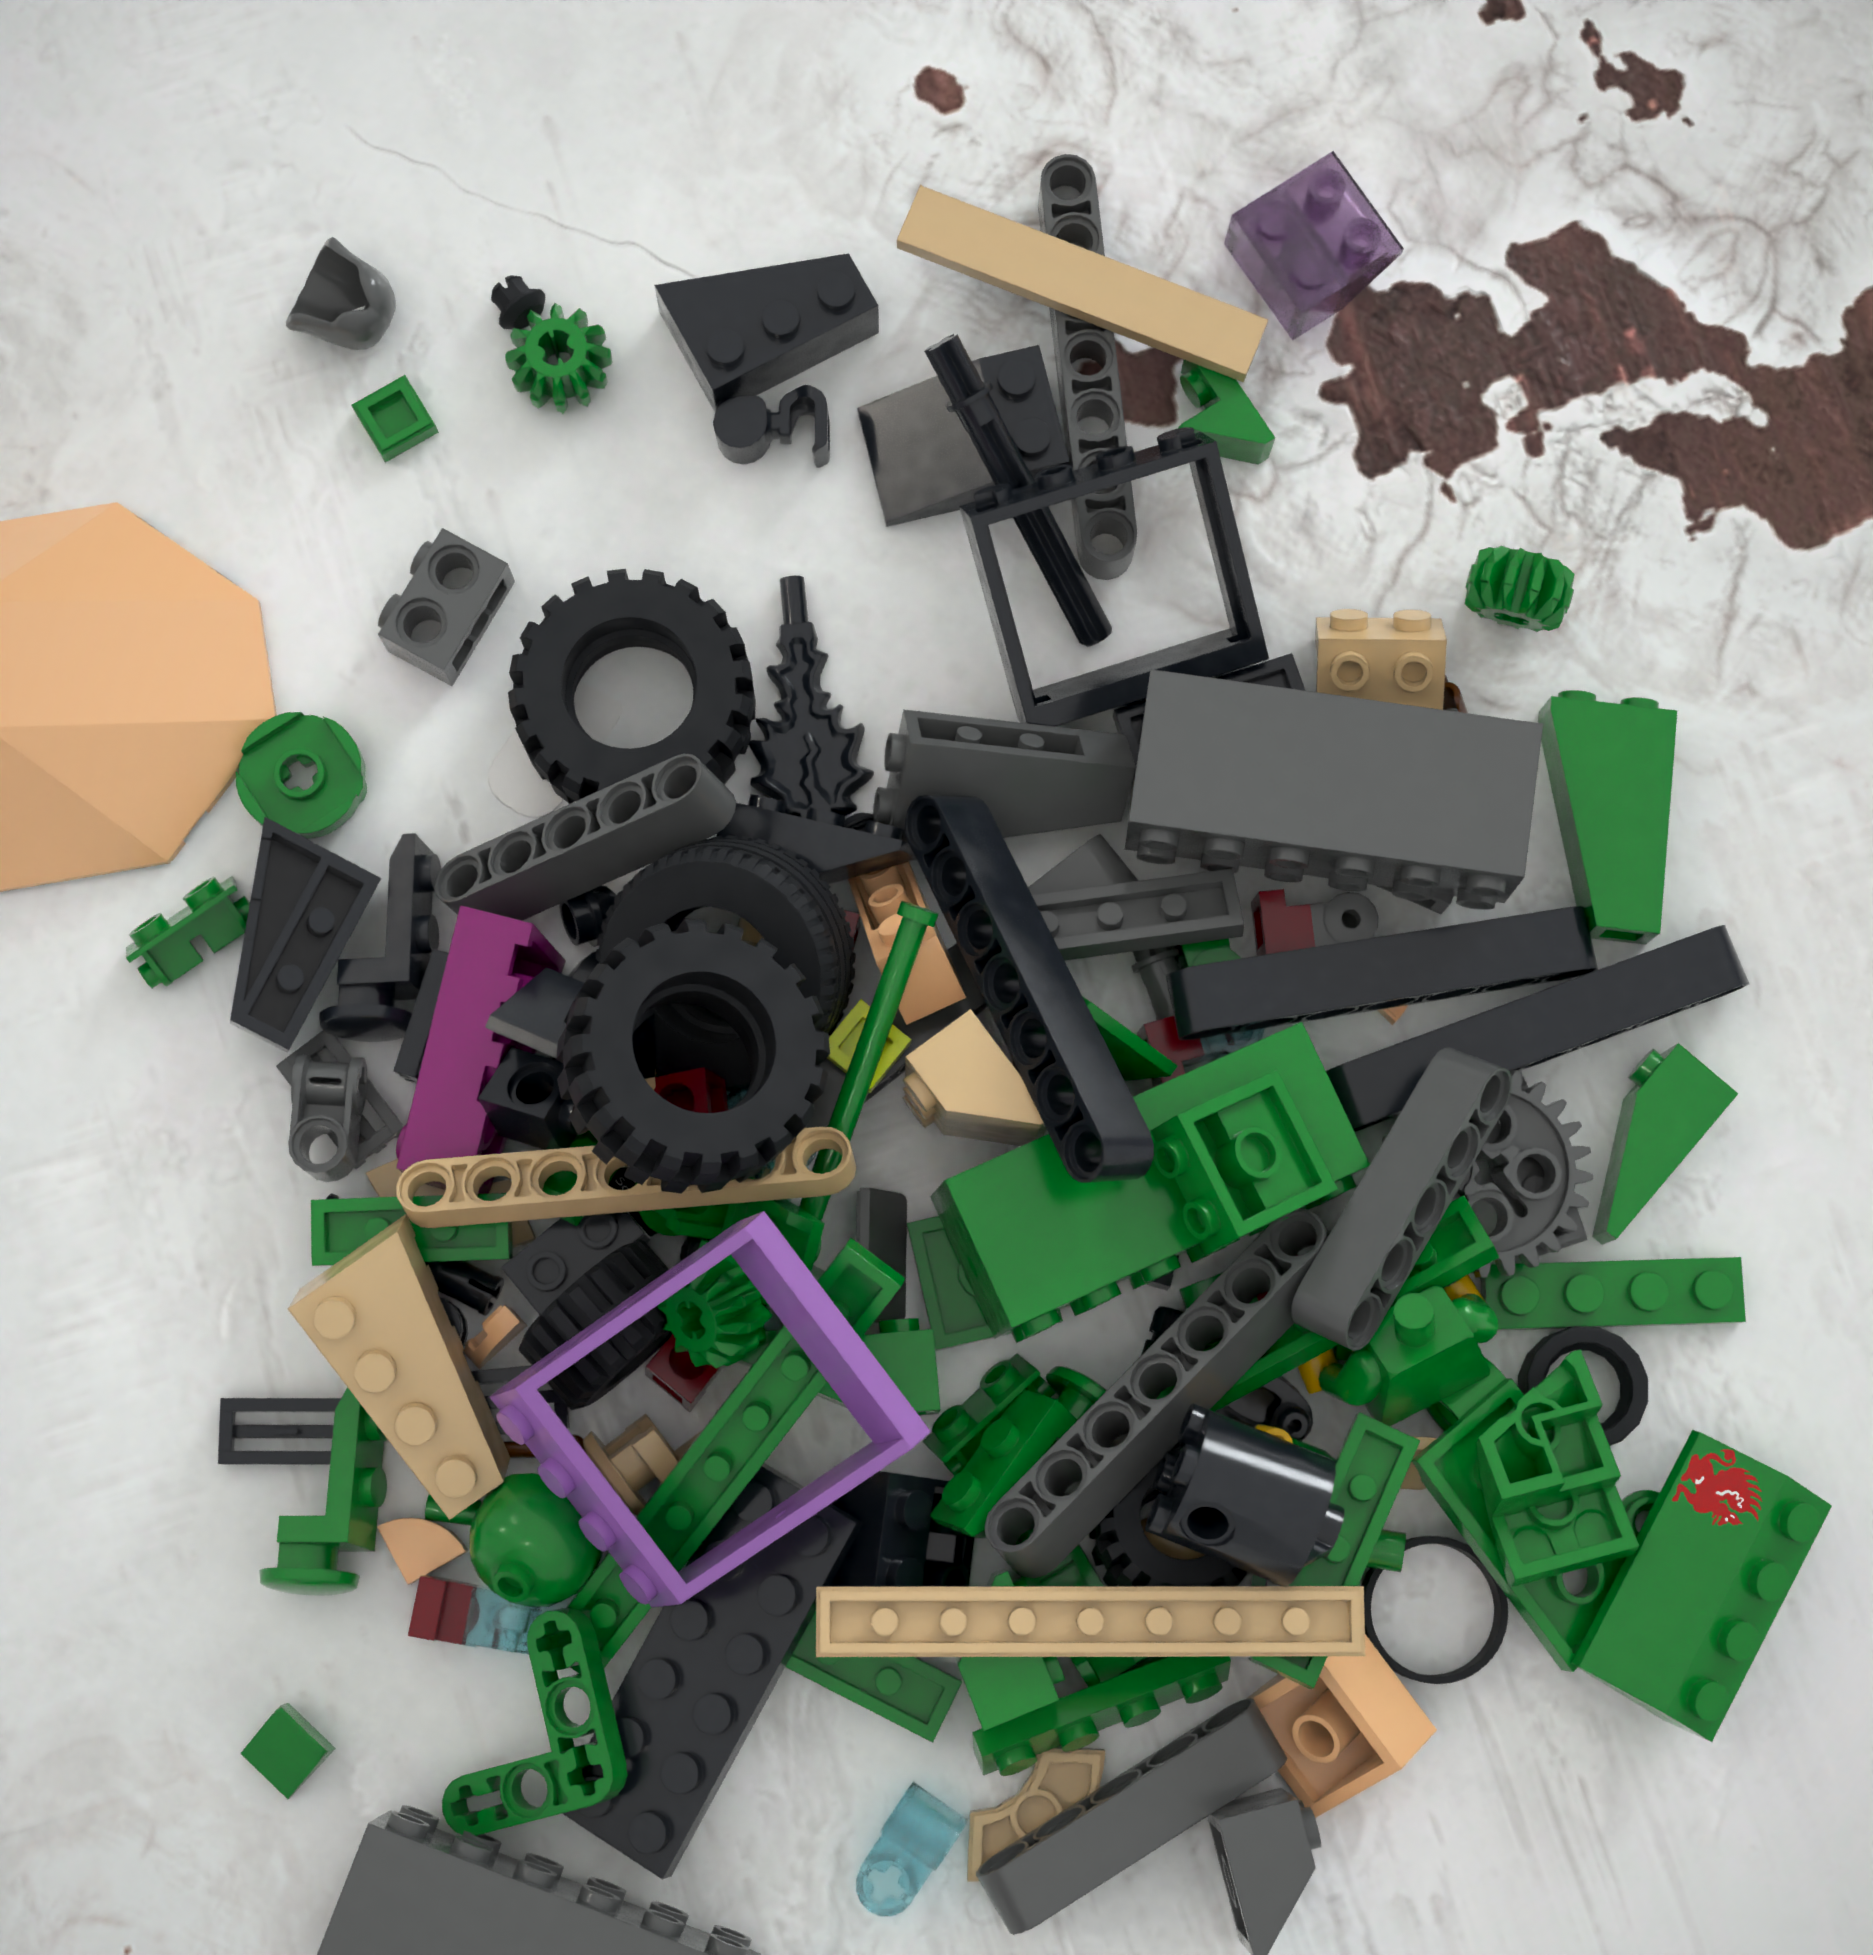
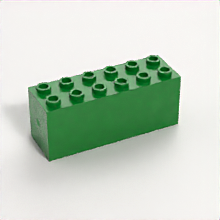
M1303 1022L1133 1096L1150 1131L1177 1114L1277 1069L1338 1190L1304 1206L1305 1209L1315 1208L1357 1187L1352 1175L1370 1165ZM1150 1131L1153 1143H1155L1156 1141ZM1049 1134L944 1180L930 1196L994 1339L1011 1332L1016 1343L1061 1322L1057 1310L1070 1305L1074 1315H1080L1121 1295L1122 1293L1117 1285L1121 1281L1129 1279L1133 1290L1180 1268L1181 1265L1176 1257L1186 1252L1191 1263H1194L1240 1240L1239 1238L1211 1252L1206 1240L1195 1238L1184 1223L1183 1207L1187 1202L1175 1178L1169 1179L1163 1176L1157 1169L1154 1161H1152L1148 1172L1139 1179L1090 1183L1076 1181L1066 1170ZM1271 1223L1249 1233L1248 1236L1251 1237L1264 1231Z

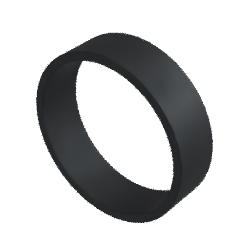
M1439 1536L1410 1538L1405 1541L1404 1551L1424 1544H1440L1463 1553L1477 1565L1485 1576L1493 1597L1494 1619L1490 1635L1481 1651L1469 1663L1452 1672L1425 1675L1415 1673L1401 1666L1386 1652L1374 1630L1371 1616V1601L1375 1584L1383 1571L1375 1568H1369L1361 1585L1364 1586L1365 1634L1390 1668L1401 1676L1430 1684H1447L1463 1680L1481 1670L1498 1651L1508 1624L1507 1596L1471 1547L1466 1543Z

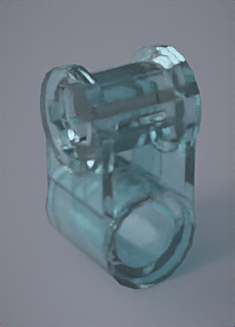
M913 1781L880 1830L881 1836L859 1869L856 1878V1892L861 1904L869 1912L878 1916H894L903 1912L911 1904L932 1870L935 1871L946 1857L964 1829L968 1819ZM891 1865L895 1866L901 1871L898 1877V1884L904 1889L903 1893L898 1898L892 1894H887L882 1901L875 1899L872 1896L875 1884L868 1877L869 1873L874 1868L879 1872L885 1873Z

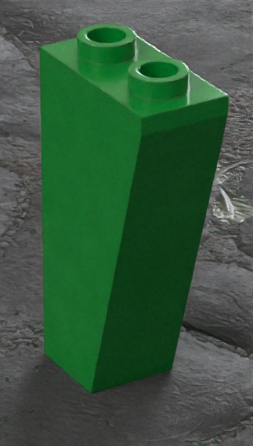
M1568 690L1558 693V697H1550L1539 711L1538 723L1543 724L1541 742L1576 906H1582L1585 909L1591 939L1646 945L1661 932L1678 710L1660 709L1657 701L1648 698H1625L1620 701V704L1596 701V695L1590 692Z

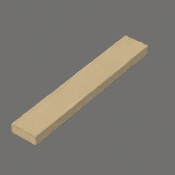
M922 185L919 186L897 238V248L1243 383L1269 320Z

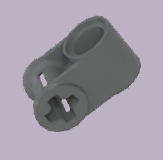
M298 1054L295 1058L291 1081L292 1114L288 1141L289 1154L296 1165L316 1180L324 1182L338 1181L347 1176L356 1165L361 1115L364 1110L367 1094V1064L365 1058L353 1057L350 1063L312 1061L310 1055ZM323 1134L336 1135L338 1138V1149L335 1156L323 1164L312 1163L309 1157V1150L313 1141Z

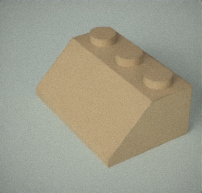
M971 1009L906 1056L905 1078L903 1079L906 1085L903 1091L906 1095L902 1098L924 1128L934 1122L943 1135L1016 1146L1025 1145L1044 1136L1046 1127L1021 1075Z

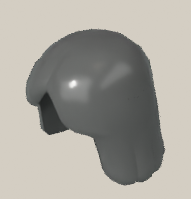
M331 237L321 248L305 286L286 320V327L289 330L307 333L326 342L351 350L368 349L380 341L390 326L396 309L394 292L388 279L380 271L352 254L336 238ZM365 306L363 310L352 311L354 309Z

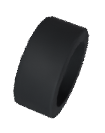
M1574 1326L1543 1337L1526 1354L1518 1373V1387L1525 1395L1533 1387L1535 1388L1546 1378L1550 1366L1561 1355L1580 1349L1581 1351H1591L1600 1355L1614 1368L1620 1382V1399L1615 1411L1601 1423L1609 1446L1623 1441L1640 1424L1648 1404V1376L1636 1351L1622 1337L1600 1327Z

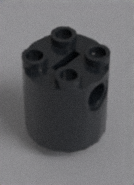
M1192 1403L1186 1412L1179 1431L1178 1441L1183 1442L1178 1455L1167 1451L1156 1472L1153 1489L1162 1493L1158 1494L1152 1505L1145 1530L1287 1587L1295 1580L1302 1568L1321 1557L1325 1559L1330 1554L1340 1533L1344 1519V1508L1330 1502L1336 1475L1335 1461Z

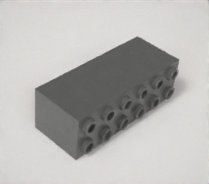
M1151 669L1124 850L1137 851V859L1154 864L1175 863V857L1201 860L1200 867L1208 871L1233 868V873H1237L1239 866L1265 869L1264 876L1275 881L1301 882L1303 875L1329 878L1328 885L1330 887L1344 891H1365L1367 884L1393 887L1392 895L1403 899L1429 900L1431 899V892L1456 896V904L1462 907L1481 910L1494 909L1496 902L1505 903L1525 877L1543 724Z
M402 1805L400 1812L388 1811L368 1823L317 1955H761V1953L749 1949L752 1939L740 1932L714 1925L712 1933L709 1934L686 1925L689 1915L680 1909L657 1901H651L649 1909H644L624 1901L627 1891L613 1883L594 1877H589L586 1885L561 1877L564 1866L553 1860L532 1853H526L524 1861L517 1860L499 1853L502 1844L499 1840L486 1834L476 1836L465 1830L462 1836L452 1835L436 1828L440 1820L438 1817L407 1805Z

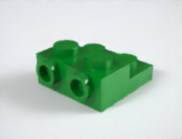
M1277 1069L1177 1114L1150 1130L1156 1141L1154 1143L1153 1161L1163 1176L1169 1179L1175 1178L1187 1202L1183 1207L1184 1223L1195 1238L1206 1240L1211 1252L1338 1190Z

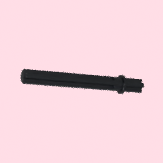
M958 334L947 336L939 343L928 347L924 352L950 399L945 406L948 412L956 411L995 485L1008 483L1013 490L1036 483L989 394L994 388L990 381L982 382ZM1049 507L1013 517L1079 643L1089 647L1106 639L1112 633V626Z

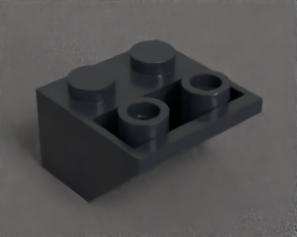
M879 1471L832 1502L833 1505L863 1522V1525L830 1586H969L975 1536L971 1537L940 1525L930 1517V1514L942 1499L943 1490L949 1481Z

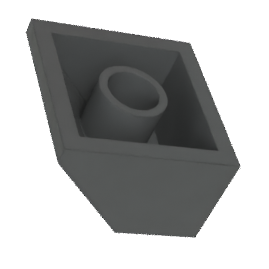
M1282 1788L1232 1800L1207 1816L1238 1937L1251 1955H1268L1316 1868L1311 1850L1321 1847L1320 1834L1311 1807H1304L1302 1800L1298 1801L1297 1798Z

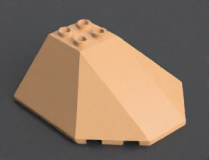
M118 502L0 521V892L169 864L186 843L183 840L205 811L209 813L236 778V772L239 774L237 769L243 756L241 750L247 737L260 724L277 716L260 602Z

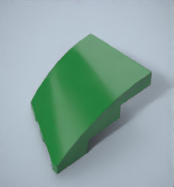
M1581 1349L1572 1351L1553 1372L1535 1388L1533 1387L1517 1402L1514 1408L1504 1417H1500L1476 1441L1479 1471L1487 1514L1509 1588L1633 1555L1639 1548V1543L1615 1486L1621 1474L1597 1416L1603 1404Z

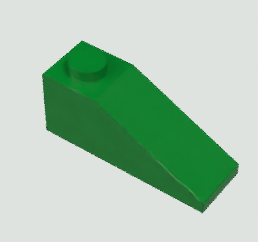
M1679 1043L1662 1054L1652 1049L1628 1076L1636 1085L1622 1102L1592 1235L1602 1245L1616 1240L1738 1095L1733 1088Z

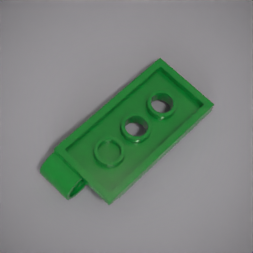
M1485 1358L1490 1369L1489 1376L1426 1408L1432 1419L1444 1433L1412 1459V1462L1420 1474L1422 1483L1559 1668L1563 1671L1574 1672L1578 1667L1571 1663L1626 1557L1586 1567L1587 1583L1584 1589L1576 1595L1570 1594L1565 1588L1563 1574L1509 1588L1487 1514L1479 1471L1476 1441L1500 1417H1504L1514 1408L1524 1394L1512 1378H1506L1492 1362Z

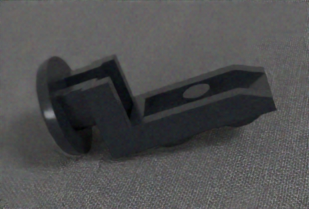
M416 833L403 834L389 859L385 957L338 960V1005L323 1009L319 1013L320 1027L330 1035L363 1042L391 1041L404 1038L412 1013L394 1007L395 1000L417 999L430 959V953H432L433 949L438 950L439 927L436 917L432 915L433 892H435V881L441 870V864L438 856L430 850Z

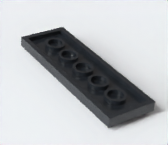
M764 1463L694 1552L686 1566L804 1487ZM831 1503L682 1604L663 1606L612 1700L627 1763L625 1785L617 1796L608 1801L562 1814L662 1880L671 1877L816 1611V1587L830 1586L863 1522ZM595 1733L589 1743L597 1741ZM600 1764L582 1768L585 1782L603 1778V1769Z

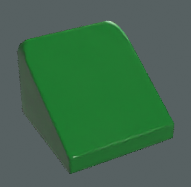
M289 1703L280 1705L240 1754L281 1794L290 1799L336 1748Z

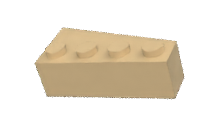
M405 1214L300 1288L288 1310L450 1520L504 1482L510 1456L478 1381L475 1382L463 1353L464 1347L455 1326H451L438 1295L439 1288L429 1265L426 1266L414 1239L416 1234L408 1216Z

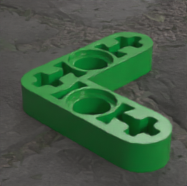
M574 1608L546 1611L536 1617L530 1625L527 1634L529 1657L552 1752L480 1770L453 1780L445 1789L442 1799V1813L447 1824L454 1832L462 1835L465 1830L476 1836L593 1806L612 1799L623 1789L627 1778V1763L596 1632L591 1620L582 1611ZM569 1630L572 1643L567 1644L563 1648L554 1649L551 1636L556 1635L560 1631ZM580 1666L581 1674L559 1679L558 1670ZM572 1687L582 1689L590 1701L591 1711L588 1719L582 1725L573 1723L564 1711V1698ZM595 1732L597 1741L577 1747L574 1746L573 1738ZM600 1764L603 1769V1778L585 1782L582 1768ZM529 1769L539 1772L547 1784L546 1800L541 1807L530 1805L524 1799L521 1792L522 1778ZM500 1790L502 1804L481 1809L480 1811H469L467 1806L468 1798Z

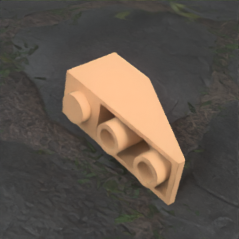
M910 862L848 879L881 974L883 973L902 920V916L897 914L901 901L930 910ZM936 924L935 927L927 926L898 1007L906 1025L966 998Z

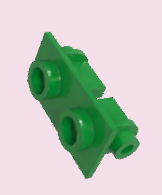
M233 876L221 884L215 877H212L187 893L183 900L188 906L168 920L159 913L136 927L129 934L134 942L126 947V959L130 963L142 955L146 962L137 969L146 983L152 989L160 983L167 987L183 974L203 962L202 956L191 943L192 939L201 935L213 953H216L245 933L250 902L245 896L236 902L230 897L232 893L238 890Z
M1016 1353L1010 1360H1003L991 1367L982 1377L980 1388L962 1405H954L944 1411L934 1422L932 1433L922 1442L955 1476L963 1470L980 1446L985 1430L1001 1417L1008 1405L1023 1390L1050 1398L1055 1394V1391L1040 1376L1041 1373L1033 1365Z

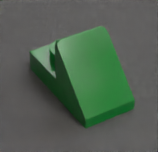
M1183 360L1182 375L1180 376L1181 386L1190 402L1196 408L1204 406L1206 409L1182 423L1178 429L1192 427L1194 433L1202 432L1217 442L1220 457L1257 465L1267 460L1273 447L1275 436L1237 380Z

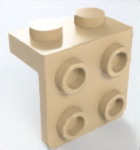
M1340 609L1332 611L1330 617H1316V692L1443 710L1447 639L1441 618H1431L1429 612L1422 610H1400L1393 614V618H1368V613L1356 609Z

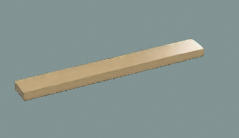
M1364 1586L816 1587V1657L1365 1656Z

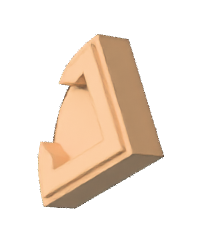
M500 1305L482 1323L483 1330L465 1343L464 1353L480 1370L528 1325L512 1308Z
M401 1518L377 1526L408 1585L418 1581L420 1576L428 1575L469 1552L465 1544L454 1532L430 1520Z

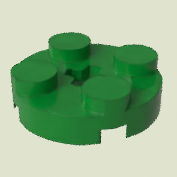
M287 712L274 716L260 724L247 737L241 750L243 756L239 763V774L236 772L237 792L246 810L262 827L264 817L306 839L319 838L332 833L344 825L355 813L357 806L364 800L367 794L365 763L360 749L340 724L324 716L320 718L315 715H304L302 712ZM297 761L305 768L314 764L317 766L318 772L312 777L314 784L306 790L301 789L299 786L288 789L285 785L292 777L289 767Z

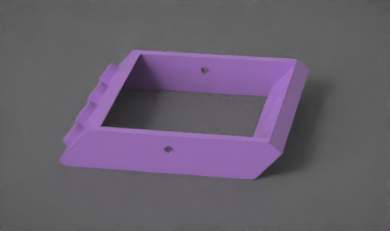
M765 1211L733 1224L490 1396V1399L500 1410L496 1417L504 1432L517 1444L527 1445L541 1464L537 1470L545 1485L558 1497H567L582 1517L579 1520V1526L585 1537L597 1549L603 1552L608 1550L623 1570L619 1576L626 1590L638 1602L644 1605L649 1604L652 1608L682 1604L912 1450L931 1432ZM731 1254L872 1442L677 1572L537 1389Z

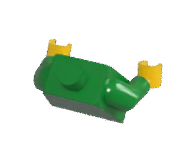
M1468 1274L1445 1288L1441 1285H1433L1420 1293H1409L1400 1297L1395 1305L1390 1307L1369 1343L1360 1350H1352L1344 1365L1338 1364L1333 1350L1330 1349L1298 1366V1370L1309 1394L1324 1391L1326 1394L1349 1405H1364L1373 1419L1392 1426L1490 1375V1369L1478 1343H1486L1496 1335L1498 1319Z

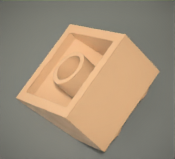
M1366 1634L1365 1656H1328L1313 1689L1306 1688L1278 1674L1248 1697L1254 1699L1287 1756L1286 1763L1278 1772L1297 1798L1302 1800L1304 1807H1311L1315 1818L1401 1770L1437 1731Z

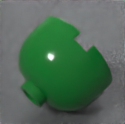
M536 1473L511 1474L505 1477L502 1484L486 1494L474 1515L470 1527V1560L478 1577L498 1596L508 1602L526 1607H550L577 1594L596 1569L604 1552L597 1549L585 1537L579 1526V1520L582 1517L567 1497L560 1498L545 1485L539 1474Z

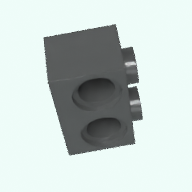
M442 528L433 543L426 541L416 553L410 568V574L413 577L402 595L394 594L385 604L378 620V626L381 628L378 636L388 652L453 686L515 583L508 563ZM467 568L473 571L470 582L464 587L449 589L443 586V580L451 570ZM435 620L441 623L440 632L431 641L420 643L411 640L412 631L420 622Z

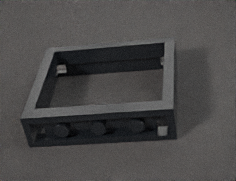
M1192 427L1171 430L1156 437L1158 442L1156 446L1134 452L1132 446L1109 449L1096 455L1097 464L1073 471L1072 465L1051 467L1035 474L1036 483L1013 490L1008 483L989 486L974 493V502L959 506L1016 715L1020 723L1059 726L1145 699L1151 669L1211 678L1269 660L1219 450L1214 439L1202 432L1194 433ZM1189 463L1230 628L1033 690L988 525Z

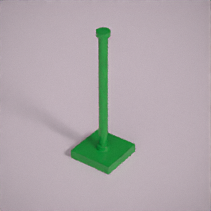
M901 901L897 914L902 916V920L827 1126L843 1132L849 1141H851L927 926L935 927L939 915L936 912L905 901ZM834 1149L819 1150L812 1172L820 1174L831 1172L840 1164L842 1155ZM831 1195L802 1198L799 1207L822 1221ZM701 1240L699 1248H701L709 1241ZM813 1264L811 1273L818 1280L824 1273V1270ZM762 1296V1297H761V1303H763V1304H765L766 1306L770 1307L769 1304L766 1302V1300H765V1299L763 1298V1296Z

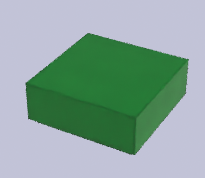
M406 375L351 405L385 463L439 433Z

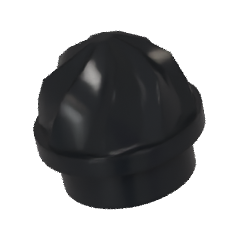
M601 885L559 904L565 931L575 946L587 942L593 947L599 946L597 941L599 934L603 932L601 929L602 922L607 918L606 912L614 904V899L617 896L607 886Z

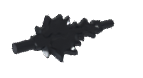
M796 575L786 576L779 580L784 624L779 628V639L776 643V647L780 650L783 659L781 664L766 667L768 676L781 694V700L775 702L774 707L782 720L771 721L766 718H755L757 725L764 734L765 740H751L748 744L761 765L759 775L751 778L750 785L772 799L787 803L785 814L806 818L808 807L847 816L857 810V805L851 801L850 796L866 784L874 775L873 770L857 764V755L865 728L863 723H859L852 728L844 729L840 724L843 706L839 704L832 709L826 707L831 693L822 691L820 676L829 656L828 653L816 649L818 638L814 624L808 621L804 577Z

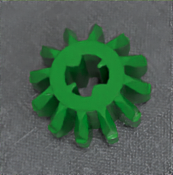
M554 303L550 310V319L542 320L539 314L530 310L527 319L531 330L512 328L510 337L516 348L505 354V360L508 368L516 371L512 377V382L517 392L530 391L531 403L538 409L545 405L552 397L556 410L564 414L568 407L567 398L575 396L580 404L588 407L591 398L587 386L605 389L608 380L606 373L602 369L610 366L613 361L611 350L602 346L606 340V335L601 325L597 324L587 327V314L581 308L576 310L568 319H565L562 307ZM562 352L569 353L570 359L565 363L560 358V353ZM555 354L558 365L549 364L548 359L550 356Z
M1505 546L1488 547L1479 550L1475 564L1471 565L1465 586L1467 593L1464 604L1481 618L1496 621L1497 624L1513 626L1516 629H1530L1535 632L1540 630L1550 631L1560 627L1564 615L1570 608L1574 593L1572 586L1575 574L1559 560L1544 557L1542 553H1532L1522 548L1518 550L1510 549Z
M731 1254L657 1305L667 1317V1322L662 1329L671 1331L676 1338L675 1352L688 1351L695 1367L706 1364L712 1365L714 1368H719L723 1365L727 1367L744 1359L745 1354L756 1349L762 1341L767 1339L764 1324L773 1316L761 1303L762 1295Z

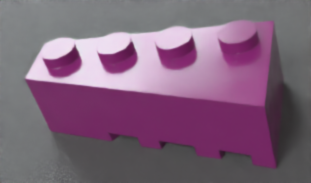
M460 905L408 1121L402 1128L397 1140L396 1157L398 1162L396 1168L402 1173L414 1163L429 1159L503 1153L507 1138L498 1135L478 1097L511 1047L533 1054L536 1053V1049L489 1030L485 1026L489 1016L543 969L547 967L562 973L566 962L533 923ZM494 1177L486 1180L481 1185L478 1194L490 1193ZM441 1182L425 1183L426 1185L446 1190V1185Z

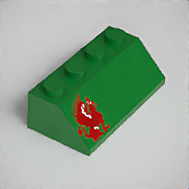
M1692 1430L1636 1537L1639 1548L1633 1555L1626 1557L1571 1664L1662 1720L1712 1742L1832 1505L1789 1476L1701 1432Z

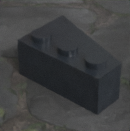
M849 253L654 285L660 315L714 412H716L721 403L729 398L757 396L879 333L878 304Z
M264 817L230 1024L288 1053L381 878Z

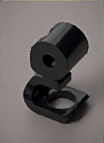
M803 385L783 396L779 403L778 412H771L770 409H767L766 403L759 396L729 398L721 403L714 415L713 426L718 447L724 457L733 463L743 465L754 463L764 456L773 439H780L781 444H792V434L800 416L812 415L815 417V443L812 447V453L816 467L820 468L830 460V420L826 398L819 389L811 385Z

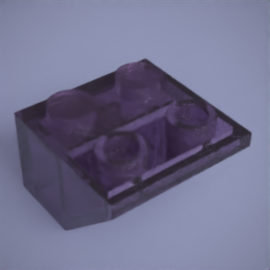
M1334 151L1233 213L1224 242L1228 251L1292 340H1295L1342 310L1396 260L1404 250Z

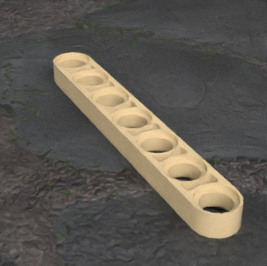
M832 1127L804 1128L775 1158V1167L765 1177L746 1179L741 1183L734 1179L729 1181L721 1190L701 1193L697 1185H689L682 1194L665 1192L661 1190V1180L654 1177H649L643 1185L636 1184L630 1189L615 1190L608 1185L610 1176L620 1167L627 1166V1164L613 1156L606 1165L592 1152L595 1146L424 1160L416 1162L405 1169L398 1179L396 1193L397 1199L412 1223L425 1228H439L828 1196L839 1193L849 1186L855 1177L857 1166L850 1141L843 1132ZM834 1149L840 1152L842 1160L838 1167L831 1172L824 1174L814 1173L806 1167L811 1155L819 1150ZM571 1171L578 1176L576 1184L565 1194L555 1196L543 1192L545 1181L555 1172ZM496 1176H504L512 1180L509 1191L500 1199L484 1201L478 1198L479 1188L486 1180ZM435 1181L446 1185L445 1194L435 1204L425 1207L413 1203L415 1192L425 1183Z

